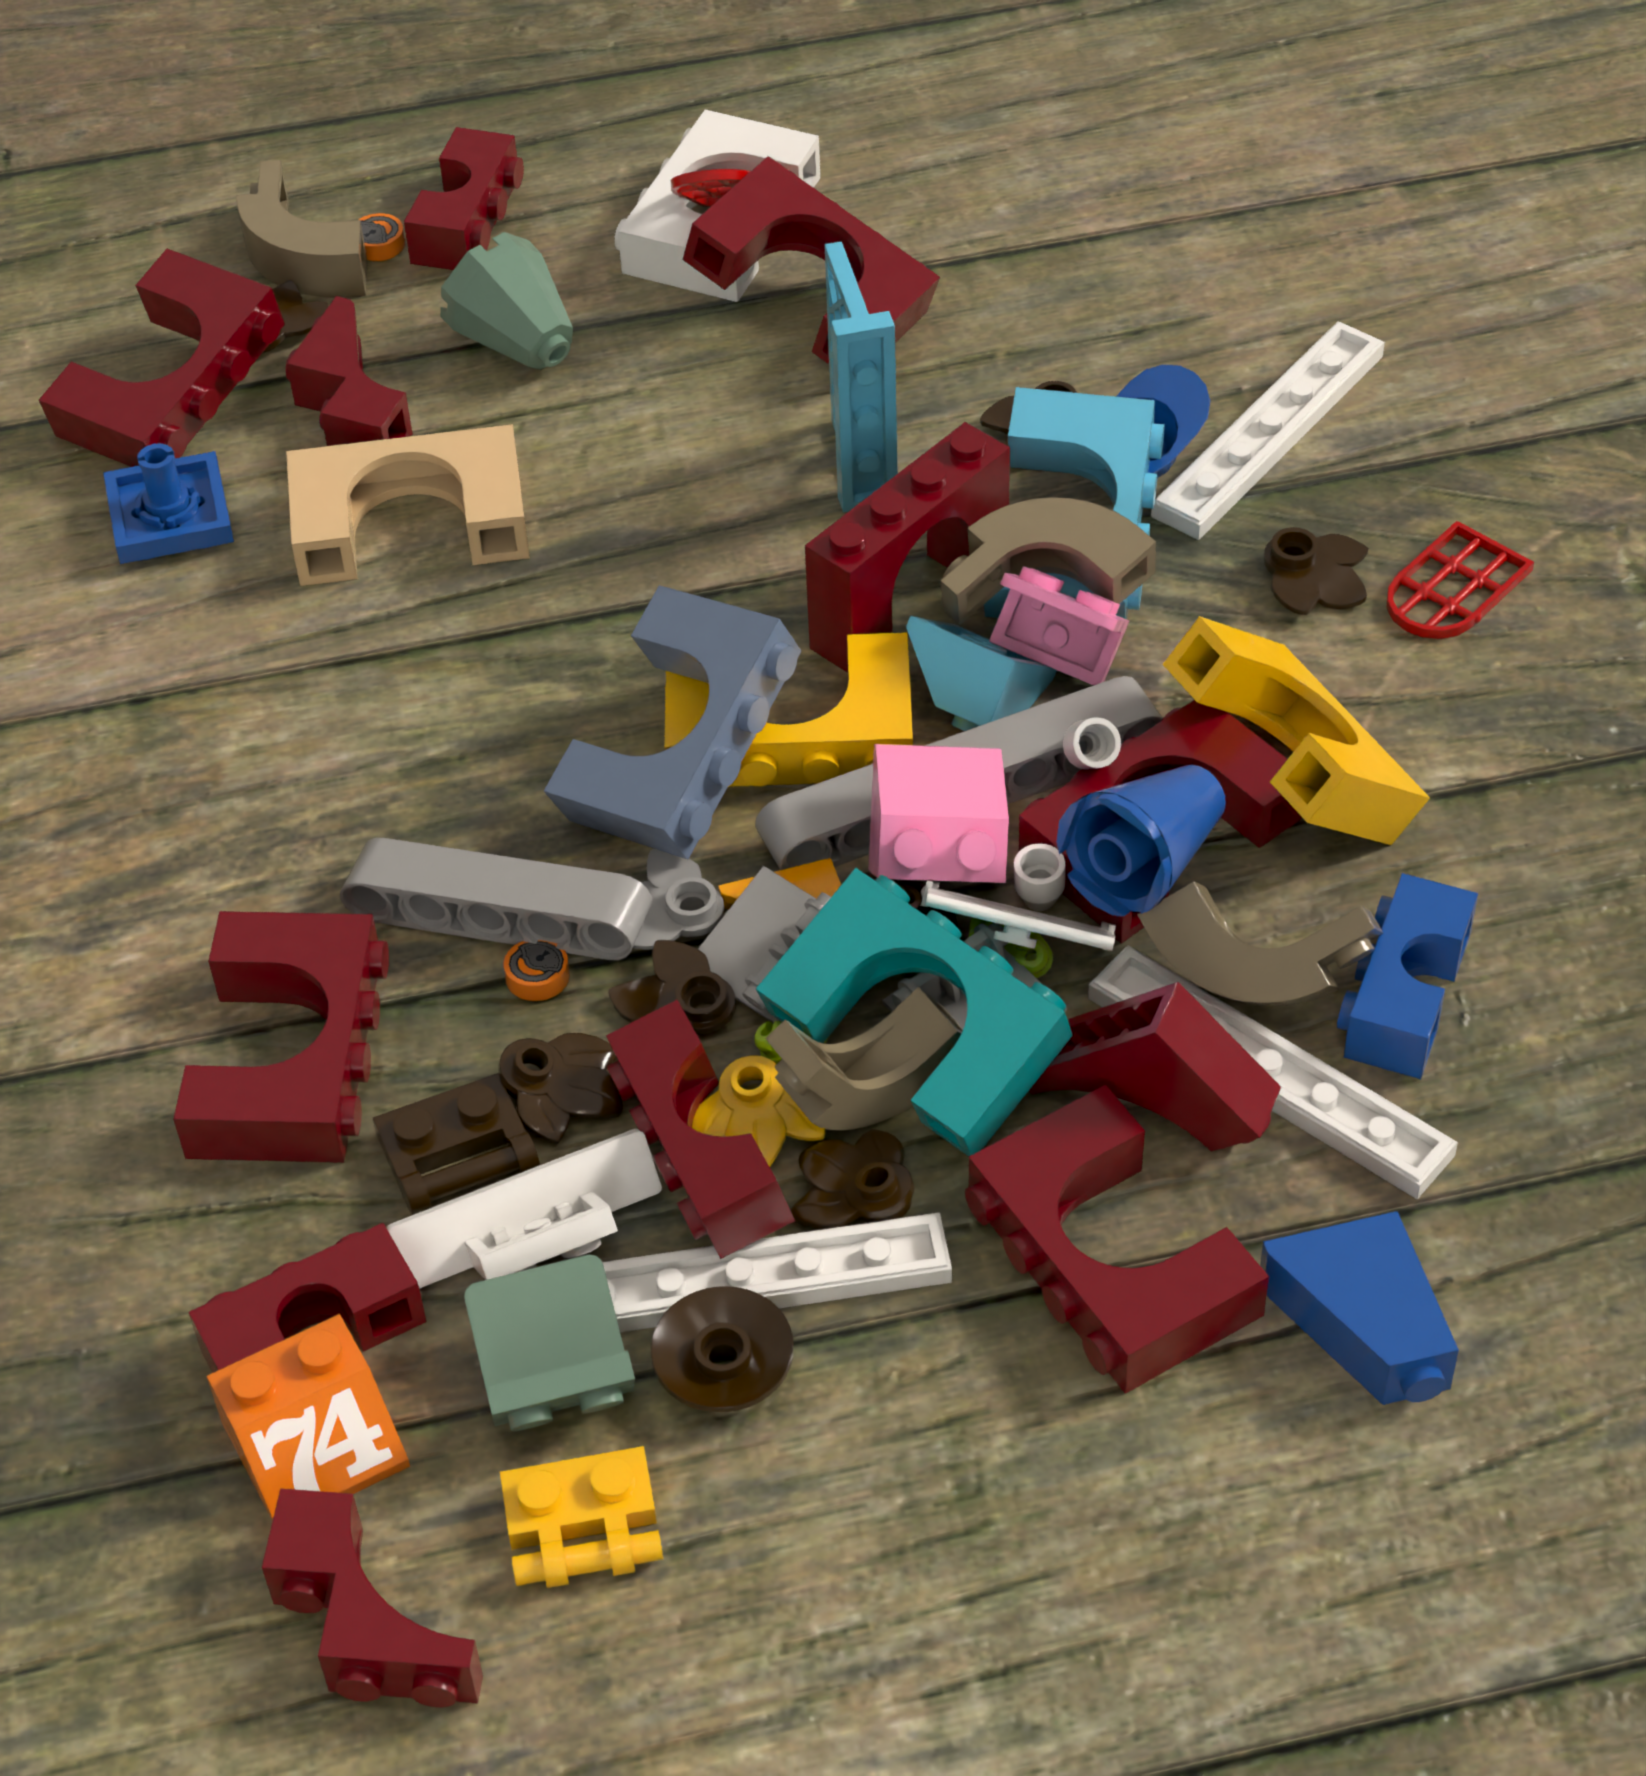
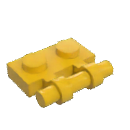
M644 1446L500 1471L511 1549L540 1545L541 1549L539 1552L512 1556L516 1586L546 1581L547 1588L568 1585V1577L608 1569H612L613 1576L634 1573V1565L663 1560L659 1530L629 1535L628 1530L630 1528L657 1524ZM602 1533L607 1535L605 1540L567 1547L563 1546L564 1540Z

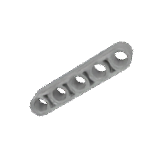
M373 838L366 842L340 891L342 903L352 914H373L375 923L513 945L521 941L536 944L538 940L557 943V949L565 950L569 954L606 960H620L628 956L652 905V896L649 890L641 882L627 875L389 838Z

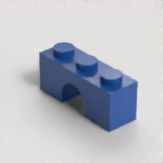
M1402 873L1393 898L1382 895L1375 919L1383 934L1379 935L1376 945L1372 944L1375 950L1358 961L1355 980L1361 981L1362 984L1358 993L1347 990L1338 1017L1337 1028L1347 1031L1343 1058L1414 1078H1422L1438 1032L1445 989L1420 982L1413 977L1429 975L1455 982L1471 935L1478 893Z

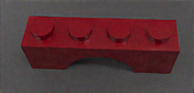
M678 1000L606 1035L617 1058V1061L606 1066L623 1101L636 1096L640 1105L630 1109L629 1112L637 1128L645 1134L648 1146L657 1141L660 1142L663 1151L652 1157L670 1192L672 1193L681 1187L684 1188L688 1197L677 1202V1205L695 1240L708 1234L720 1259L795 1221L781 1188L751 1133L720 1137L707 1135L692 1128L696 1110L704 1099L719 1085V1081L701 1041Z

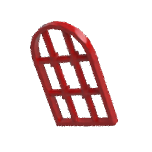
M712 169L684 173L670 180L671 191L673 194L698 205L711 207L751 171L742 169Z
M1456 521L1410 564L1398 572L1388 587L1386 609L1393 622L1406 632L1422 638L1445 639L1459 636L1479 623L1492 608L1533 571L1534 561ZM1456 535L1470 541L1456 556L1451 555L1448 557L1439 552ZM1478 547L1497 556L1482 571L1478 569L1476 572L1461 564ZM1431 558L1445 565L1427 582L1422 581L1420 584L1410 578ZM1505 561L1520 568L1503 585L1488 578ZM1458 572L1471 579L1454 597L1449 596L1446 598L1433 591L1450 573L1455 574ZM1401 585L1415 591L1405 603L1397 608L1393 598ZM1484 586L1494 592L1474 612L1459 605L1477 587L1482 589ZM1427 598L1442 606L1424 625L1405 616L1421 600L1426 601ZM1455 613L1464 618L1456 624L1436 626L1448 614L1453 616Z

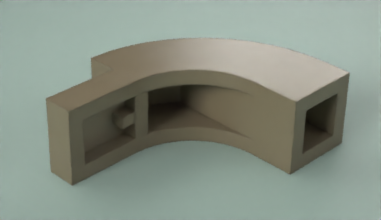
M281 160L260 161L258 183L250 184V194L236 195V204L245 247L254 267L264 277L277 285L292 280L302 294L320 297L366 296L368 261L361 220L314 222L290 214L288 212L289 199Z
M1050 497L1025 500L1007 505L984 516L967 528L969 556L963 555L954 560L940 580L943 611L961 625L1005 587L1000 584L1004 573L1020 575L1023 566L1044 573L1068 576L1085 585L1094 594L1120 604L1155 573L1156 541L1119 513L1084 500Z
M1194 881L1163 899L1150 911L1138 914L1143 926L1160 953L1183 976L1196 985L1217 995L1260 1006H1288L1305 1003L1338 990L1339 987L1327 966L1336 962L1338 967L1343 969L1358 962L1375 950L1370 941L1383 934L1372 912L1361 905L1294 944L1278 948L1252 946L1240 939L1230 929L1207 888Z
M918 987L880 1023L848 1041L835 1044L819 1043L787 1020H784L765 1039L782 1058L775 1065V1069L778 1072L775 1076L776 1080L808 1119L821 1128L842 1131L874 1125L912 1108L911 1099L954 1047L963 1028L940 1003Z

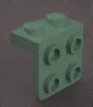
M584 1255L475 1282L466 1289L464 1294L494 1426L509 1423L511 1431L530 1429L553 1421V1411L580 1405L582 1413L596 1412L622 1404L624 1402L622 1394L634 1391L635 1377L629 1352L624 1350L604 1265L597 1256Z

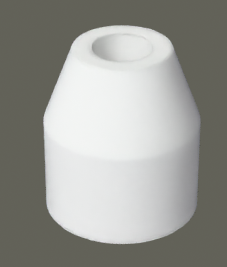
M1099 717L1073 723L1067 729L1063 739V750L1069 762L1085 770L1108 766L1117 758L1121 748V738L1117 728L1110 721ZM1080 737L1087 743V750L1084 754L1081 752L1079 745Z
M1032 844L1021 849L1015 857L1014 886L1027 907L1035 911L1048 910L1064 891L1065 859L1062 853L1059 855L1058 849L1051 845Z

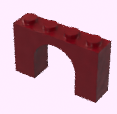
M769 156L692 223L682 258L684 262L726 290L755 262L768 254L778 251H800L825 260V244L842 241L868 313L890 312L895 325V343L927 313L940 280V276L928 269L924 264L908 255L880 233L874 231L840 207L836 202L830 200ZM826 313L823 316L811 352L829 364L828 320Z
M166 248L135 286L150 322L199 341L196 351L184 365L174 372L145 382L121 381L71 361L39 399V403L55 436L130 467L139 466L138 453L141 449L151 444H166L173 449L175 459L180 458L190 441L203 425L213 418L220 404L237 383L247 376L250 367L267 346L277 339L281 329L284 327L285 323L272 287Z
M964 422L805 545L809 647L812 651L848 673L847 635L893 633L892 595L895 581L906 556L926 531L927 556L948 568L958 557L963 555L969 556L967 528L991 512L1009 505L1010 447Z
M1193 700L1182 708L1177 707L1168 712L1161 722L1138 737H1131L1121 744L1117 758L1108 766L1088 770L1081 769L1064 786L1045 798H1038L1031 802L1024 812L1019 814L1018 852L1032 844H1047L1058 849L1056 840L1059 820L1068 807L1082 796L1186 765L1200 766L1215 776L1225 794L1226 804L1221 818L1258 848H1261L1303 818L1270 783L1287 761V758L1228 712L1197 703ZM1066 850L1062 853L1065 859V888L1062 892L1064 896L1100 926L1102 922L1115 924V939L1121 944L1145 928L1138 917V914L1141 912H1129L1125 916H1116L1092 905L1071 883L1067 874L1073 870Z
M219 911L208 960L219 1002L295 1004L317 1012L326 1019V1023L319 1036L309 1047L296 1056L276 1064L255 1067L185 1065L173 1118L185 1159L344 1163L349 1136H358L361 1128V1100L356 1094L358 1083H367L370 1077L371 1050L369 1043H366L368 1030H377L379 1025L380 998L375 988L377 979H386L388 974L387 941L378 940L373 914Z
M1105 1084L969 1156L968 1188L965 1189V1199L977 1221L982 1225L990 1223L1002 1238L1005 1252L1015 1269L1021 1274L1029 1272L1041 1287L1044 1301L1053 1317L1061 1324L1068 1322L1080 1336L1085 1354L1095 1370L1102 1375L1109 1373L1126 1394L1263 1317L1269 1276L1228 1227L1163 1262L1138 1268L1115 1267L1098 1262L1082 1253L1071 1243L1061 1227L1067 1216L1082 1203L1142 1171L1145 1130Z

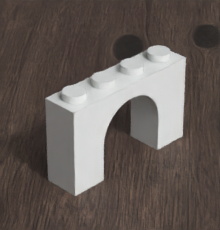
M704 110L693 127L686 129L681 144L671 158L668 157L663 161L660 173L650 187L643 189L637 205L627 219H622L618 224L615 233V247L617 250H620L622 273L738 302L759 271L758 261L726 290L684 262L682 258L692 223L702 214L691 210L697 205L696 203L673 194L670 180L684 173L702 170L742 169L752 171L769 156L814 188L820 179L819 136Z

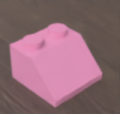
M874 744L868 870L877 878L879 875H883L889 879L1006 883L1009 815L1002 750L1000 748Z

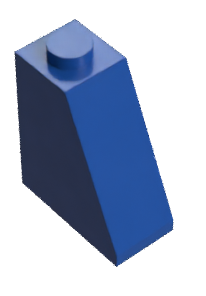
M1398 1211L1263 1241L1260 1266L1269 1276L1267 1297L1382 1405L1402 1400L1423 1402L1434 1398L1444 1390L1451 1389L1459 1349Z

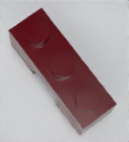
M460 127L454 129L439 157L444 192L421 190L404 220L410 264L454 270L469 250L481 245L487 251L493 227L497 220L501 221L504 218L507 201L513 189H518L523 180L524 163L522 158L517 157L515 135Z
M384 1223L363 1232L351 1233L341 1238L331 1247L298 1262L283 1264L270 1275L235 1291L220 1293L211 1298L205 1305L188 1312L200 1350L212 1373L283 1341L312 1324L323 1322L338 1314L341 1315L344 1323L356 1338L363 1352L427 1322L418 1282Z

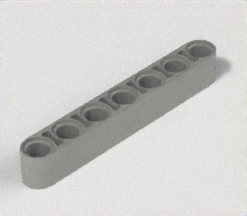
M1122 676L925 746L1000 748L1002 750L1007 804L1068 783L1081 770L1069 762L1063 750L1064 735L1073 723L1094 717L1104 718L1117 728L1122 744L1125 740L1131 737H1138L1161 722L1163 717L1137 681L1132 677ZM1080 737L1079 745L1081 752L1084 754L1087 750V743ZM873 764L781 796L769 802L761 809L756 817L755 827L780 870L831 858L834 867L869 855Z

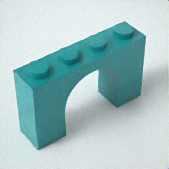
M855 868L757 986L756 991L771 1015L782 1022L787 1020L810 1038L823 1044L861 996L872 986L888 977L901 973L922 972L939 976L955 985L967 998L965 1026L954 1047L913 1096L911 1103L921 1123L969 1157L983 1149L1073 1036L1064 1011L1067 1006L1055 992L1045 985L1035 982L1030 988L1011 975L1014 971L1013 967L996 951L987 946H982L979 951H976L959 938L962 936L960 930L942 914L930 910L925 916L909 905L910 897L891 879L879 875L876 880H873Z

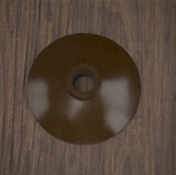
M730 1286L702 1289L677 1301L659 1320L651 1341L652 1365L657 1379L663 1388L681 1403L707 1412L738 1411L763 1401L783 1383L791 1368L794 1355L793 1334L782 1311L769 1299L754 1291ZM722 1357L734 1360L729 1364L723 1365L713 1363Z

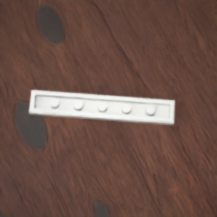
M1337 321L1155 499L1154 509L1151 510V517L1200 540L1383 357L1385 342Z
M1129 945L1089 984L1088 999L1101 1007H1105L1179 982L1281 1086L1272 1109L1273 1112L1415 1199H1418L1455 1157L1457 1141Z
M940 1212L762 1238L720 1259L714 1246L602 1262L620 1332L656 1327L663 1314L677 1301L693 1292L711 1287L730 1286L748 1289L766 1297L780 1309L952 1283V1266Z

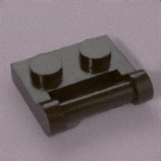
M499 1073L373 1117L376 1135L411 1215L432 1208L431 1201L514 1171L522 1173L540 1166L534 1143L529 1133L525 1131L510 1096L500 1080ZM504 1144L506 1145V1146H504V1147H502V1148L493 1150V1151H491V1152H488V1153L479 1155V1156H477V1157L468 1159V1160H466V1161L457 1163V1164H455V1165H452V1166L443 1168V1169H441V1170L432 1172V1173H430V1174L421 1176V1174H424V1173H426V1172H429V1171L438 1169V1168H440V1167H443V1166L449 1165V1164H451V1163H454V1162L463 1160V1159H465V1158L474 1156V1155H476V1154H479V1153L488 1151V1150H490V1149L499 1147V1146H501V1145H504Z

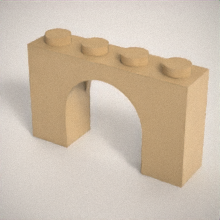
M513 424L286 451L291 545L300 586L358 579L355 533L359 522L371 509L380 503L405 495L424 494L440 497L450 501L463 512L466 518L472 565L530 558Z

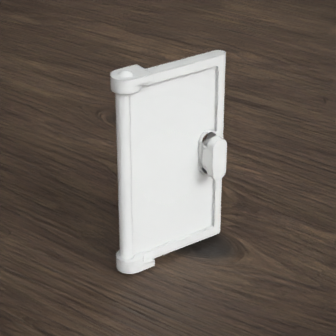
M927 880L926 886L921 890V906H928L1004 925L1003 931L995 930L993 938L996 940L1035 948L1037 940L1029 938L1030 933L1035 932L1107 951H1112L1115 924L1102 922L1101 926L1097 927L939 889L940 882Z

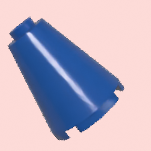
M1186 765L1082 796L1068 807L1059 820L1056 840L1059 855L1066 850L1073 870L1067 874L1071 883L1092 905L1111 915L1125 916L1129 912H1141L1142 914L1150 911L1164 899L1223 815L1226 804L1224 791L1219 781L1208 770L1196 765Z

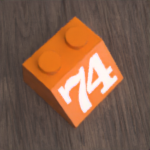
M340 1314L207 1376L221 1422L272 1521L280 1488L355 1494L410 1467L409 1459L372 1372Z

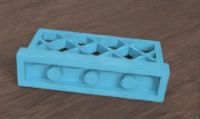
M841 241L825 244L831 421L836 437L838 500L844 513L849 512L898 474L895 325L889 311L868 313Z

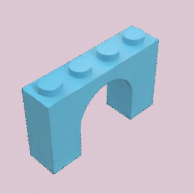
M1016 387L1008 432L1010 467L1070 473L1085 477L1096 483L1107 493L1113 502V511L1129 519L1150 536V524L1141 523L1143 508L1154 509L1157 474L1148 473L1150 458L1161 459L1164 424L1154 423L1155 400ZM1046 573L1065 581L1060 592L1073 598L1077 597L1079 590L1092 592L1073 578L1061 574ZM1142 585L1120 603L1117 616L1127 620L1128 609L1139 610ZM1002 588L984 604L985 617L999 618L1010 588Z

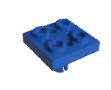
M161 443L151 444L141 449L138 453L139 466L103 472L115 546L120 564L149 560L155 557L234 542L216 451L175 459L174 451L170 446Z

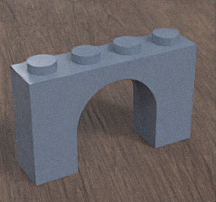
M659 585L631 637L655 668L709 684L708 703L700 721L676 745L660 753L647 756H628L572 739L544 792L571 822L688 860L699 839L704 837L709 830L712 815L727 787L736 780L741 762L753 739L766 725L769 710L784 682L793 675L801 649L779 618Z

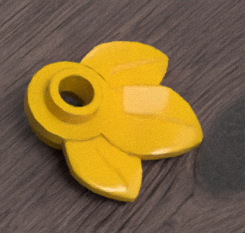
M758 1055L744 1056L736 1059L724 1069L719 1080V1090L699 1105L692 1123L694 1130L712 1136L724 1137L751 1133L769 1167L778 1156L786 1136L804 1141H819L824 1139L826 1130L813 1124L776 1080L775 1076L778 1074L775 1069L776 1063L769 1058ZM750 1080L763 1081L758 1088L753 1090H746L740 1087L743 1083Z

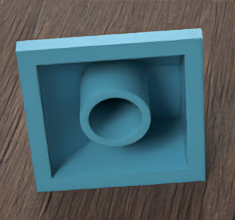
M910 616L906 625L935 706L954 714L955 716L951 724L963 731L1029 709L1052 682L1057 671L989 642L990 639L955 624Z

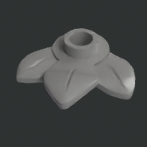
M658 849L650 850L647 859L648 881L641 883L649 890L652 896V905L633 948L649 950L653 949L657 940L675 941L681 936L697 937L710 933L724 916V901L721 894L709 881L702 878L700 867L690 858L687 860Z

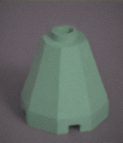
M506 232L492 238L498 246L489 251H486L481 245L469 250L441 286V297L448 305L447 308L441 307L440 317L454 331L528 367L541 370L545 367L556 366L562 362L570 351L573 327L540 251L529 240Z

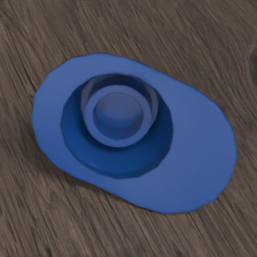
M1159 365L1146 369L1133 378L1116 396L1155 400L1154 423L1164 424V439L1161 459L1150 458L1148 473L1157 474V478L1169 471L1177 456L1200 432L1208 419L1211 402L1206 384L1195 372L1180 365Z

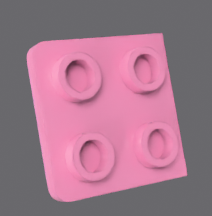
M1023 566L1020 575L1004 573L1000 584L1010 588V591L989 642L1091 685L1104 682L1129 624V620L1116 615L1120 604L1092 592L1079 590L1077 597L1073 598L1060 592L1065 581L1033 568L1030 569Z

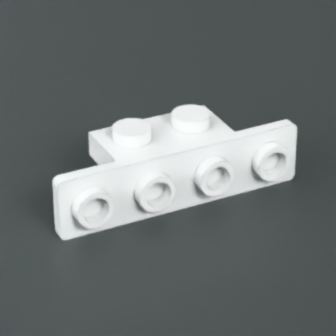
M632 1129L391 1223L386 1228L416 1278L419 1288L472 1267L485 1280L536 1268L537 1263L559 1254L564 1258H573L597 1249L601 1245L600 1238L618 1231L612 1215L613 1211L660 1193L662 1185L645 1134L639 1129Z

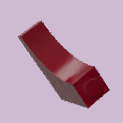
M1175 982L1069 1018L1068 1022L1073 1036L1028 1091L1031 1095L1058 1090L1092 1092L1106 1084L1118 1099L1144 1107L1172 1121L1190 1133L1212 1152L1240 1143L1247 1144L1260 1138L1270 1124V1113L1281 1086L1179 982Z

